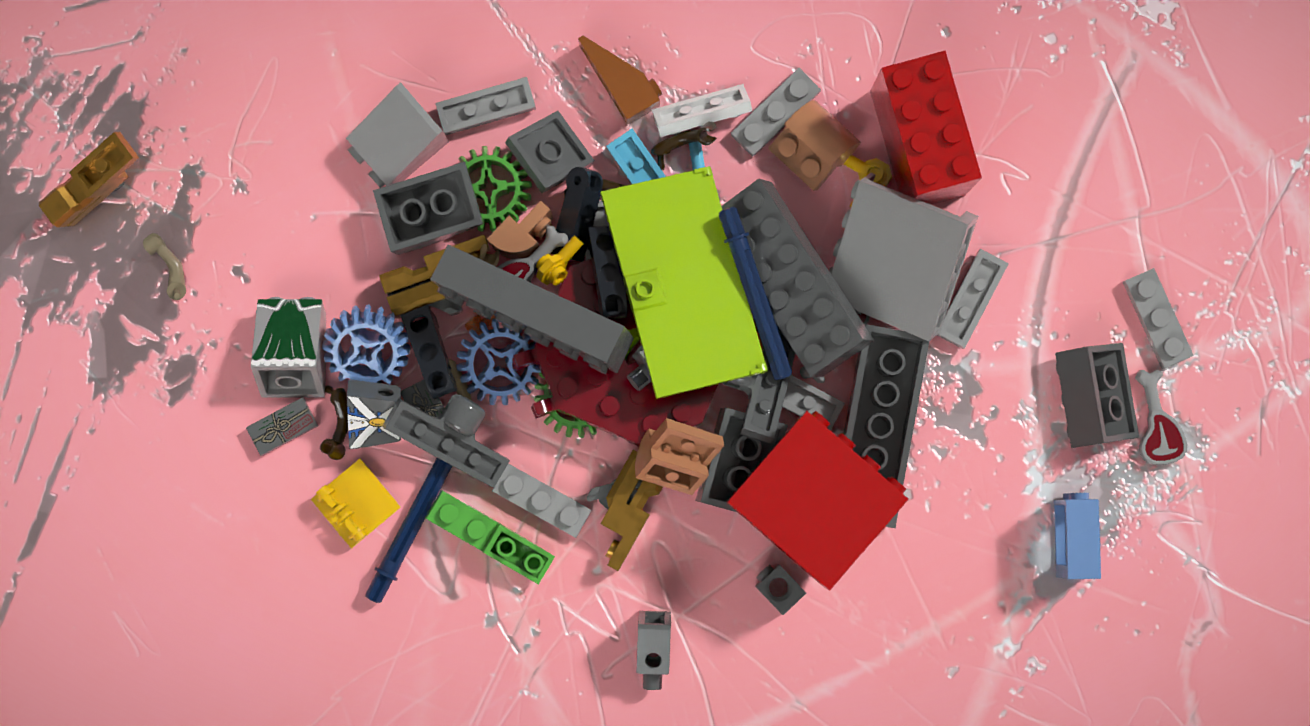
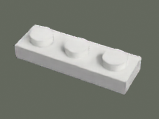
M744 84L652 109L660 137L676 135L681 131L703 126L707 122L736 118L742 114L752 112L751 101Z

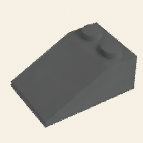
M466 162L373 190L390 252L398 255L433 245L484 224Z

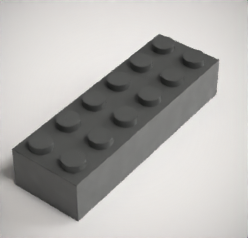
M759 178L721 206L722 210L730 207L737 208L745 233L749 232L747 239L775 322L810 377L825 376L874 342V339L772 182Z
M447 245L430 279L439 287L437 292L445 296L444 298L459 306L466 302V306L473 309L474 313L489 320L494 315V319L501 322L502 326L516 333L524 329V333L529 335L533 341L546 347L551 342L554 344L553 347L560 350L561 354L576 361L581 356L583 361L589 364V367L603 374H606L608 369L618 373L634 340V337L625 326L451 245Z
M866 324L865 327L874 339V342L858 352L843 434L856 445L852 449L860 457L868 455L881 466L878 472L887 479L892 476L903 485L929 341L906 331ZM898 513L885 527L896 529Z

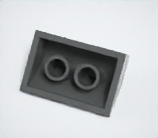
M1123 343L1086 346L1056 352V371L1060 379L1061 401L1065 408L1067 435L1070 439L1071 448L1139 438Z
M726 407L720 408L714 434L723 436L724 447L707 466L709 476L698 488L695 501L736 512L726 503L727 500L785 435L788 425L778 422L775 438L770 444L740 434L745 416L744 412Z

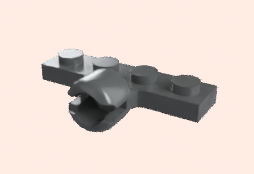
M777 325L792 370L796 353ZM762 346V353L768 372L724 382L723 384L744 391L748 395L749 401L740 434L771 444L775 438L790 376L780 380L773 378Z
M453 395L442 414L437 417L431 416L398 398L382 425L389 432L493 488L510 462L507 457L475 440V433L486 414L478 404L462 395Z

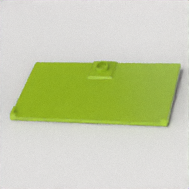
M711 167L698 168L693 171L601 191L602 202L656 399L768 372L749 303L728 242L724 243L726 236L719 218V212L722 211Z

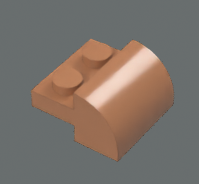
M812 100L798 109L785 122L784 125L786 127L768 149L813 191H817L837 167H841L862 142L816 100Z
M540 201L519 224L508 216L487 238V241L495 251L498 250L500 255L508 259L530 257L539 247L535 238L542 239L546 235V227L548 225L553 226L551 224V221L554 219L552 212Z
M666 418L656 431L648 429L645 433L636 456V478L693 495L709 476L707 466L724 447L723 436Z

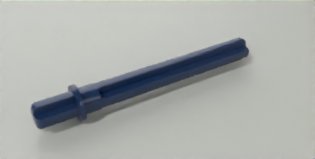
M727 208L719 212V218L726 236L724 243L728 242L773 378L775 380L784 379L792 375V370L747 239L749 232L745 233L737 208Z
M436 458L386 556L383 558L379 568H374L377 573L365 594V597L369 600L381 603L392 581L398 580L396 575L453 467L452 465Z

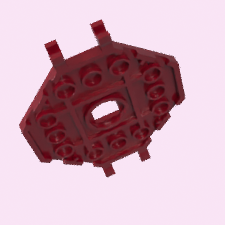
M591 259L570 266L558 296L600 315ZM626 294L627 318L610 320L625 326L629 331L637 327ZM536 342L534 349L517 353L512 358L516 371L538 363L550 392L551 398L532 404L531 409L535 419L559 411L587 422L588 425L628 440L629 443L640 446L648 429L656 431L666 418L692 427L700 425L704 420L718 386L716 384L656 399L652 382L640 391H637L631 385L627 375L639 367L637 362L627 365L625 358L618 373L608 369L606 374L589 367V364L584 362L581 356L576 361L561 354L560 350L553 347L554 344L551 342L548 347Z

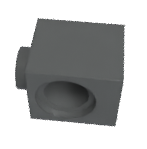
M769 564L756 576L760 582L755 587L782 615L786 614L806 594L800 585L779 564L774 568ZM776 578H782L787 583V591L782 596H773L769 590L770 583Z

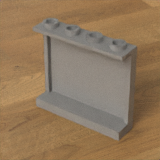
M870 173L863 179L857 180L852 188L850 197L854 199L851 210L849 209L843 218L842 227L845 230L843 237L835 245L833 256L836 257L834 266L829 269V272L854 310L930 342L941 331L979 216L968 211L961 216L955 215L873 182L875 174Z

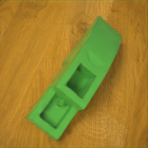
M443 490L440 491L425 517L430 522L476 547L486 555L538 585L555 558L554 555Z

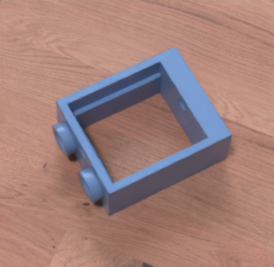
M1063 493V500H1054L1056 577L1063 579H1101L1099 499H1089V493Z

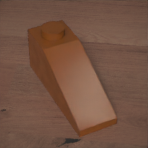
M584 35L578 38L581 50L627 125L648 114L652 109L660 107L659 96L662 95V92L653 78L648 80L643 72Z

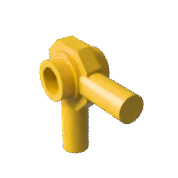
M851 154L843 164L857 172L860 180L873 173L875 174L873 182L887 187L892 179L890 166L877 158L864 162Z
M574 235L558 254L553 256L546 254L541 257L536 264L538 269L536 277L546 285L550 283L553 285L563 283L568 274L566 270L567 262L584 243Z

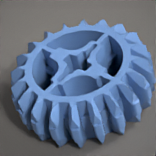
M369 304L365 306L364 312H361L355 305L352 307L351 314L343 310L340 313V319L333 318L331 320V328L326 329L324 334L326 340L323 341L322 349L327 351L324 354V360L331 363L329 367L330 372L340 371L338 376L340 382L346 378L381 383V380L390 385L393 381V375L399 377L402 374V367L408 364L409 358L406 355L410 354L411 346L407 344L409 341L407 332H402L404 329L403 322L394 323V313L385 317L383 316L384 309L382 306L377 309L376 313L371 312ZM348 333L351 336L350 342L353 345L349 347V351L344 353L341 340ZM390 342L393 353L384 361L381 349L384 348L385 343Z
M492 319L493 329L488 330L486 324L481 322L479 325L483 333L478 335L475 330H469L470 336L474 339L472 343L467 339H462L461 345L467 348L468 351H457V357L466 360V362L457 364L456 368L458 371H468L460 377L461 383H466L472 380V383L467 387V391L471 394L479 388L480 390L477 394L479 401H482L486 394H490V405H495L497 396H501L503 405H508L507 395L512 394L514 400L518 402L521 399L517 391L522 389L527 395L531 393V390L526 385L528 381L534 385L539 383V380L532 375V372L541 373L539 365L533 364L526 367L521 376L512 366L513 355L517 354L522 348H524V351L534 349L536 342L533 341L528 344L530 336L525 333L522 336L520 335L523 329L516 333L504 326L499 328L498 321ZM494 337H508L515 340L511 345L508 344L501 349L495 348L487 342V340ZM480 348L487 356L488 361L482 369L483 371L477 376L474 372L473 361L476 351ZM489 351L500 358L507 356L505 362L511 373L501 366L493 368L495 362ZM502 375L513 383L507 386L495 387L485 382L495 376Z

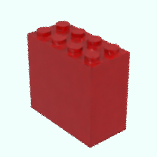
M946 50L882 67L870 90L898 192L930 205L965 196L982 179V175Z
M805 411L726 503L821 586L830 591L909 498L903 494L907 489L892 476L886 479L878 472L881 466L868 455L860 457L852 449L856 445L842 433L837 435L832 433L827 428L830 422L817 411H814L812 414Z

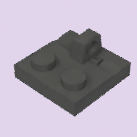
M559 111L511 135L505 142L542 194L566 181L571 169L575 167L589 168L595 161Z

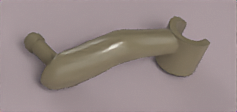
M152 233L143 240V247L151 256L157 252L165 261L169 269L167 295L173 300H180L186 294L182 263L169 250L163 239L158 234Z

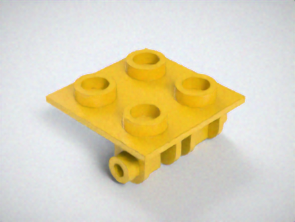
M361 458L330 484L321 487L316 492V495L310 499L351 549L401 508Z

